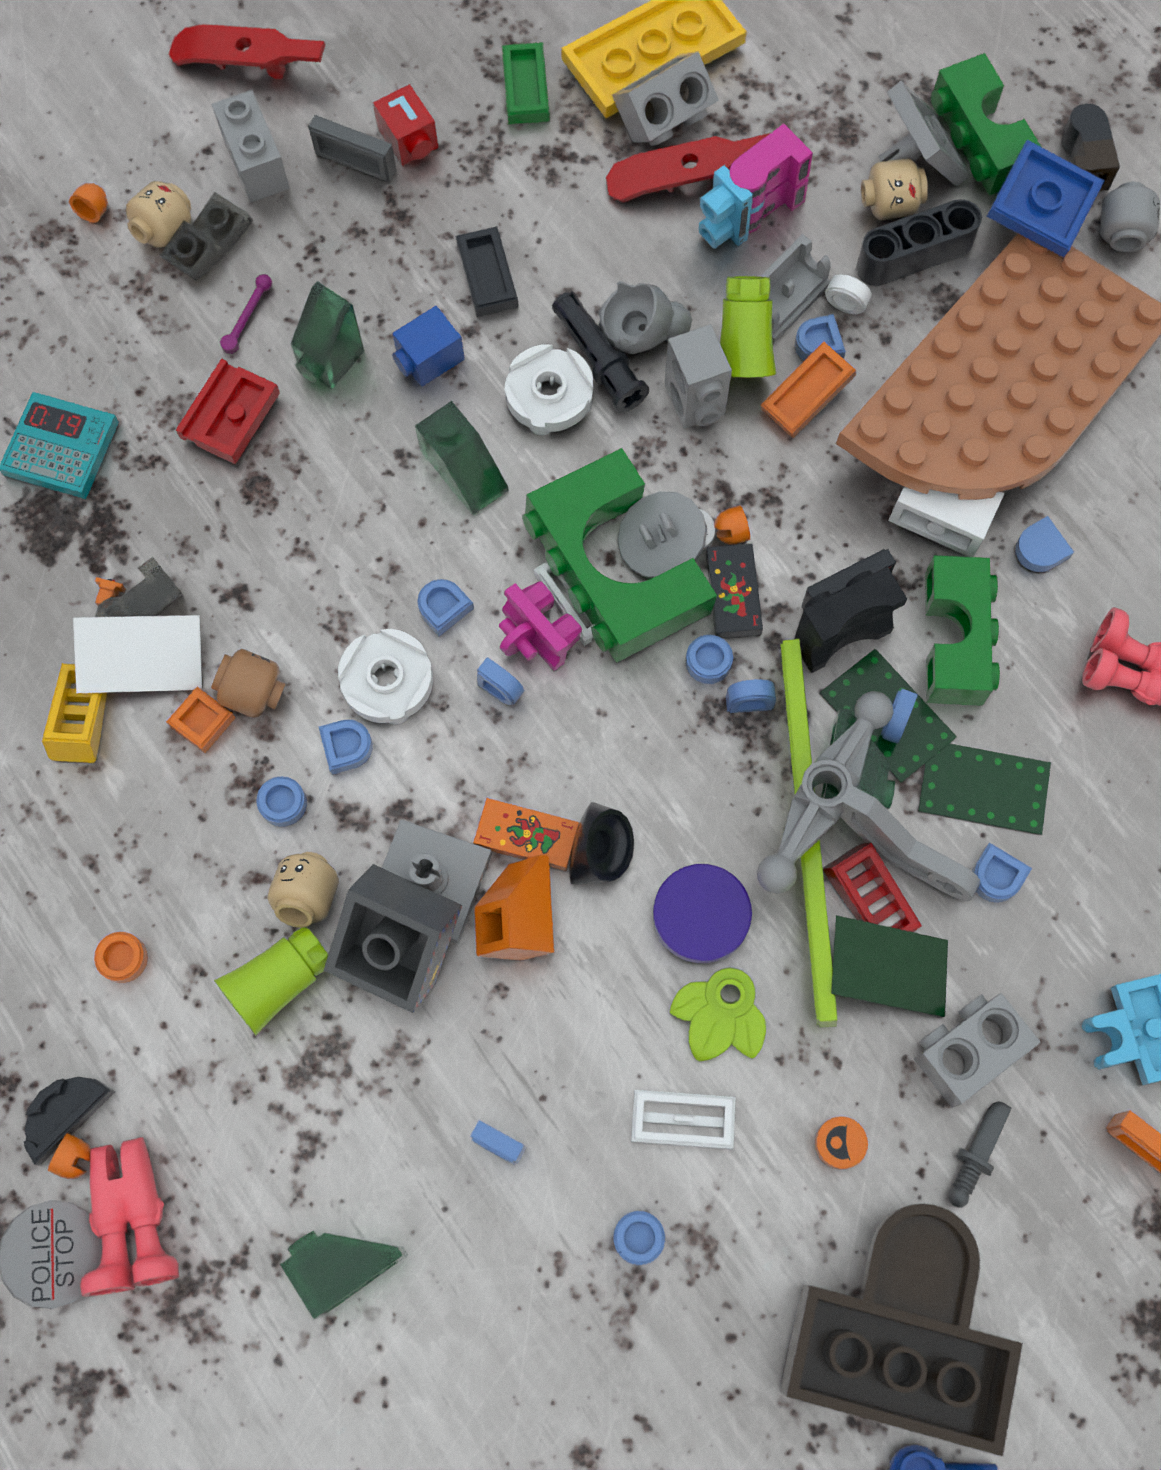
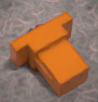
M96 577L95 582L100 589L95 603L99 606L104 600L119 596L120 592L125 593L126 588L114 579L106 580ZM115 599L106 602L102 608L111 610Z

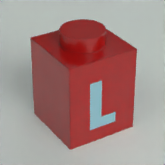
M410 84L373 102L378 131L386 142L392 144L393 153L402 166L414 160L423 159L431 151L439 148L435 120Z

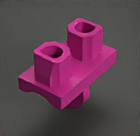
M542 581L532 584L523 590L516 583L504 590L507 602L502 607V612L507 618L499 624V628L506 635L500 644L501 651L506 656L514 655L520 651L528 661L539 654L553 671L564 665L567 651L581 637L582 628L572 615L567 613L552 624L546 619L543 614L554 606L555 599Z

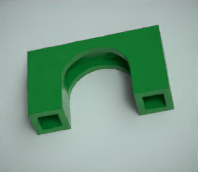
M622 448L526 494L525 514L522 515L524 526L531 538L534 540L539 538L547 550L545 551V558L551 571L557 577L562 575L570 587L568 595L576 611L579 614L585 612L592 625L595 624V626L591 627V631L598 647L603 652L609 650L616 663L710 615L717 598L716 592L694 558L652 579L638 583H623L612 580L597 571L588 560L583 547L587 536L598 526L626 513L630 507L643 497L645 483Z

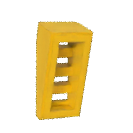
M62 663L42 743L48 758L53 761L94 763L100 744L107 693H76V689H71V684H76L75 664ZM69 702L89 703V706L68 705V703H69ZM66 720L85 721L84 724L65 723Z

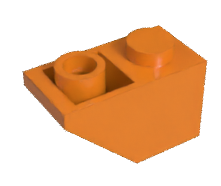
M538 855L508 864L474 907L476 956L521 961L554 953L548 855Z

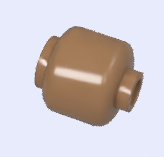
M240 649L233 656L224 655L211 689L217 691V701L222 706L256 718L264 712L266 706L275 710L286 684L277 680L280 669L276 662L248 650Z

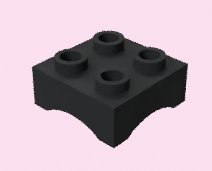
M888 567L875 574H872L870 570L864 571L849 580L846 584L847 588L833 595L829 591L822 592L811 598L804 605L805 609L803 610L794 639L800 640L801 656L811 673L825 667L833 654L842 647L859 640H878L892 632L894 628L893 611L904 606L907 597Z

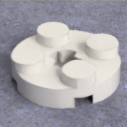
M541 344L526 349L512 361L505 381L506 403L512 415L521 424L528 426L533 433L547 435L550 432L570 428L577 424L592 407L593 375L588 363L577 352L568 348L567 352L553 349V345ZM548 380L550 385H553L555 381L560 387L554 395H543L540 393L542 391L541 383Z
M395 629L380 630L381 633L372 634L368 637L364 634L355 639L346 648L338 666L340 690L349 707L360 717L376 723L402 724L421 709L431 693L433 686L431 662L422 644L408 633ZM385 666L394 667V676L397 680L391 685L389 683L387 686L378 685L379 680L374 673L379 668H382L385 672Z

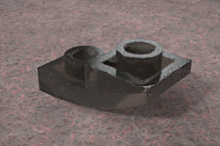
M214 192L192 225L185 220L182 222L160 254V257L197 281L232 249L253 222V219L247 212Z

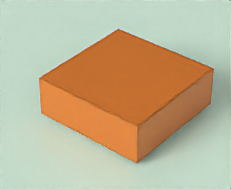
M196 687L166 723L203 753H206L236 718L232 712L199 687Z

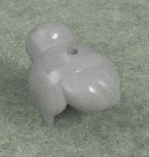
M619 281L617 283L618 289L609 296L598 311L600 318L599 328L606 336L608 342L612 347L629 354L650 350L664 340L668 342L669 338L689 332L693 321L690 311L685 309L682 304L677 301L670 302L666 294L659 287L645 283L629 285ZM641 327H646L644 331H640Z

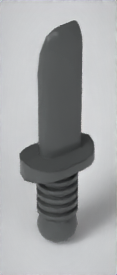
M999 1101L994 1103L986 1112L969 1151L962 1148L959 1149L956 1158L964 1162V1164H962L960 1173H958V1177L955 1179L954 1188L949 1193V1200L953 1206L963 1208L967 1205L969 1195H972L981 1172L988 1176L992 1174L994 1166L989 1164L988 1160L1010 1114L1012 1107Z

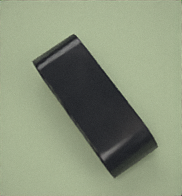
M953 200L874 228L863 239L856 266L857 275L868 285L879 286L966 255L973 246L981 224L982 214L980 209L969 200Z

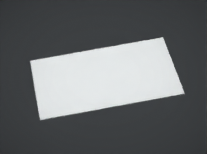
M200 615L73 618L76 693L194 690L196 687L202 690Z

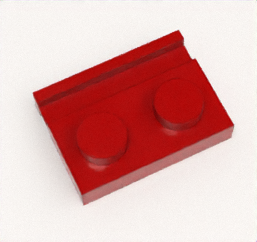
M221 358L176 428V432L179 438L185 441L188 439L196 443L197 447L236 465L279 396L278 385L239 366L235 368Z

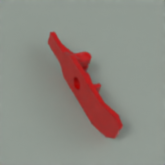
M200 24L185 27L173 38L168 55L177 66L194 62L216 64L222 70H225L226 65L259 67L260 70L266 69L272 78L282 79L285 73L284 65H287V63L295 61L321 62L326 45L324 41L290 39L277 29Z
M770 133L737 141L713 136L635 154L613 164L608 172L606 182L609 196L624 203L643 194L664 189L671 193L673 192V187L713 179L716 170L723 165L730 170L731 164L738 157ZM689 162H694L697 164L693 168L684 167V165Z

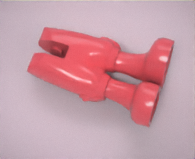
M1113 607L1103 619L1092 642L1090 652L1094 654L1085 665L1082 684L1093 690H1102L1107 686L1129 689L1133 696L1148 705L1161 706V642H1154L1147 646L1128 635L1129 615L1124 610ZM1118 659L1139 665V668L1145 671L1139 672L1118 663Z
M143 1137L122 1142L120 1159L123 1176L121 1178L118 1157L111 1144L91 1149V1213L89 1223L94 1234L102 1238V1257L98 1268L86 1273L81 1279L80 1288L83 1297L125 1292L135 1289V1286L156 1285L179 1277L178 1261L173 1256L165 1253L159 1241L156 1227L159 1226L162 1220L164 1202L161 1200V1197H158L153 1168ZM128 1223H130L134 1231L137 1258L132 1266L125 1235Z

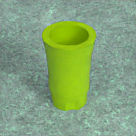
M727 277L726 299H723L720 345L732 369L731 377H767L776 375L772 337L773 300L769 299L771 289L769 277Z
M303 927L294 932L288 939L283 937L263 953L241 967L215 979L214 982L247 1026L257 1036L280 1010L316 981L315 976L324 971L328 953L307 927Z

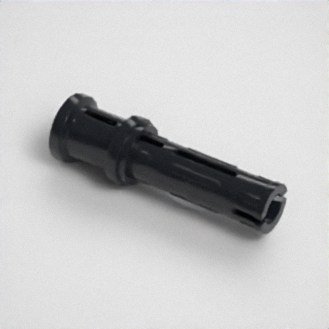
M571 291V293L565 292L557 297L552 304L553 312L563 322L567 331L593 366L594 380L598 384L604 385L613 398L612 405L615 410L624 413L641 404L649 393V386L644 380L637 379L629 367V358L626 354L615 350L574 291Z

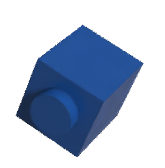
M437 305L392 333L396 349L392 353V357L397 367L406 377L412 374L421 387L465 360L462 337Z

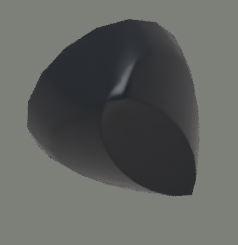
M595 802L589 804L581 818L574 838L569 869L571 884L612 882L620 878L628 869L633 857L634 835L628 818L622 812Z

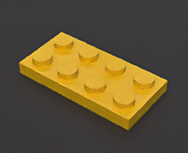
M651 0L562 47L561 59L604 117L608 118L619 112L612 97V94L680 54L699 51L702 61L706 65L745 44L747 31L722 0Z

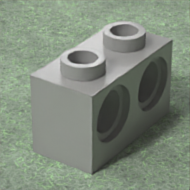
M699 51L680 54L612 94L632 142H649L650 146H655L671 138L674 135L672 128L684 122V125L687 126L703 119L708 115L706 108L719 101ZM683 81L689 89L686 102L683 101L680 95V86ZM648 101L652 103L655 111L651 123L645 116V107Z
M250 90L213 103L212 107L222 137L250 203L290 189L281 156L253 91Z
M711 324L668 339L664 384L683 428L696 424L698 426L712 424L724 415L726 411L732 369Z
M1002 993L989 1001L981 994L958 1012L964 1020L949 1031L942 1024L920 1041L925 1050L916 1056L914 1060L951 1108L964 1103L1041 1043ZM985 1019L993 1020L1000 1025L1003 1031V1039L1000 1044H993L984 1037L982 1024ZM945 1049H954L962 1055L965 1067L961 1075L952 1074L945 1068L943 1064Z

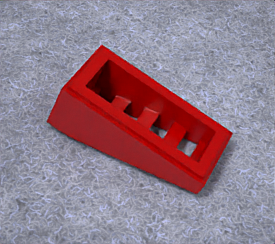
M872 843L859 844L823 867L828 880L856 920L879 924L897 912L901 920L890 927L914 932L922 927ZM862 863L866 870L850 879L846 872ZM874 880L877 887L860 896L857 889ZM885 896L889 903L871 914L868 907Z

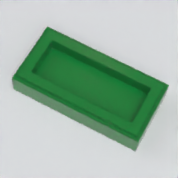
M543 42L502 45L508 125L550 122Z

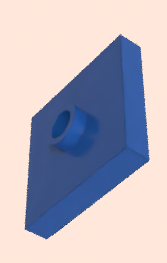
M1027 140L1021 148L986 217L1064 258L1070 250L1104 180Z

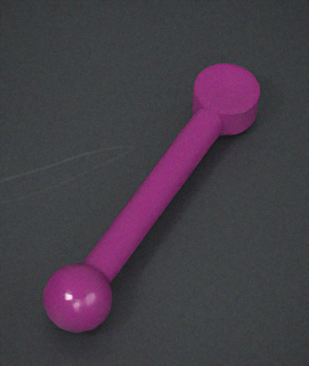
M261 274L256 278V289L230 334L224 335L221 338L220 345L225 353L233 354L239 349L237 339L262 294L272 288V279L268 275Z

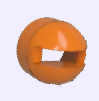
M84 183L74 191L69 198V204L80 218L95 223L106 212L108 200L102 187L95 183Z
M741 505L719 513L715 519L714 528L718 529L716 537L721 542L734 545L750 541L749 525Z
M67 1133L54 1153L47 1171L65 1179L81 1177L87 1171L76 1164L80 1158L90 1161L91 1148L82 1139Z

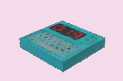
M32 392L2 458L0 472L6 477L86 499L119 421L114 414Z

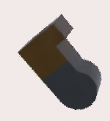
M1087 103L1078 105L1073 109L1061 136V143L1064 149L1070 153L1071 163L1104 180L1099 191H1107L1110 189L1120 168L1108 117L1105 111L1097 105Z

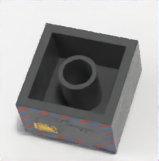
M373 864L348 889L324 971L413 1013L436 984L462 905Z

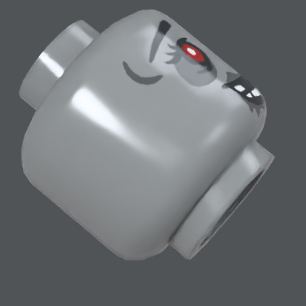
M1126 182L1117 189L1110 191L1103 198L1100 235L1114 250L1121 252L1138 251L1157 235L1160 199L1156 192L1145 187L1140 182Z

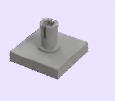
M902 81L887 91L910 133L886 152L879 155L880 161L911 159L915 162L923 156L929 164L956 186L969 178L971 175L934 110Z
M400 820L382 868L461 904L462 908L450 940L459 944L490 862L492 851Z

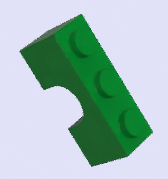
M982 53L940 69L934 90L931 93V102L936 114L942 116L948 125L954 145L958 149H962L968 159L974 179L977 182H981L988 195L991 196L1000 191L1021 148L1027 140L1040 147L1042 146L1025 119L1011 124H998L986 117L995 113L1005 85L987 55Z
M934 555L925 572V616H939L952 620L961 630L963 638L961 642L954 644L934 643L926 658V703L983 706L992 691L998 689L1000 667L998 662H992V646H996L998 641L999 623L997 618H991V603L996 601L998 579L996 575H990V558Z

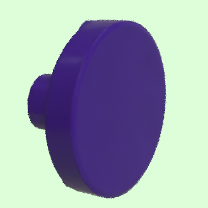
M710 864L689 865L672 873L659 888L653 907V922L660 943L677 957L693 963H712L727 959L743 943L752 920L751 902L745 887L732 873Z

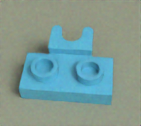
M1161 974L1111 987L1117 1010L1087 1018L1082 1022L1083 1031L1087 1033L1101 1031L1106 1033L1111 1039V1050L1105 1055L1096 1057L1094 1059V1066L1100 1070L1135 1061L1142 1086L1161 1081Z

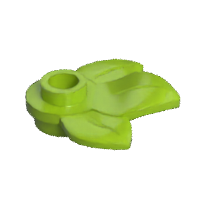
M723 968L716 971L708 981L690 982L683 986L673 999L670 1013L684 1021H691L689 1045L697 1061L713 1059L725 1052L731 1044L745 1056L755 1058L763 1046L766 1034V1020L761 1011L754 1005L756 994L752 979L747 973L738 968ZM732 984L739 988L740 997L736 1001L727 1002L722 998L721 990L725 985Z

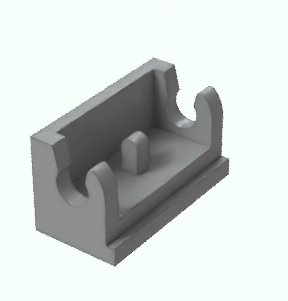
M803 234L760 276L769 277L771 282L769 299L773 300V343L826 291L830 283L828 279L831 267L829 257L825 255L819 262H816L810 254L812 241Z

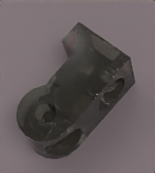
M151 557L138 567L145 579L123 596L110 597L104 600L98 606L95 617L157 616L182 598L183 594L155 558Z

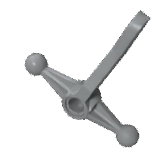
M877 691L864 693L856 701L854 707L857 718L856 722L805 771L802 784L791 802L779 852L764 858L757 869V879L760 885L766 891L775 894L788 891L795 884L797 878L795 862L829 831L841 817L866 843H872L879 856L885 861L954 898L963 901L972 900L981 884L980 879L975 873L960 863L917 841L878 799L857 788L861 781L872 732L887 725L894 713L893 705L884 693ZM821 783H828L836 787L839 794L831 799H824L816 795L813 789Z

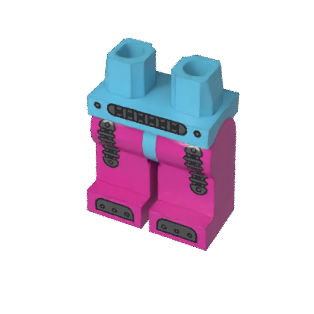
M782 124L738 157L731 164L730 170L725 165L714 172L713 189L700 198V208L706 216L704 220L699 222L698 232L714 249L729 238L737 246H740L748 240V234L756 231L761 226L763 218L781 205L785 204L791 211L802 205L806 198L807 178L810 174L813 152L785 124Z

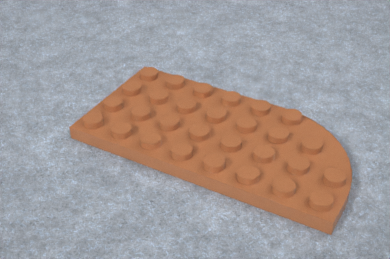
M1017 234L845 426L835 444L889 480L924 494H928L929 490L932 489L958 494L959 500H978L994 498L997 492L1016 487L1024 489L1039 481L1061 461L1161 336V303L1073 246H1071L1063 258L1028 238Z

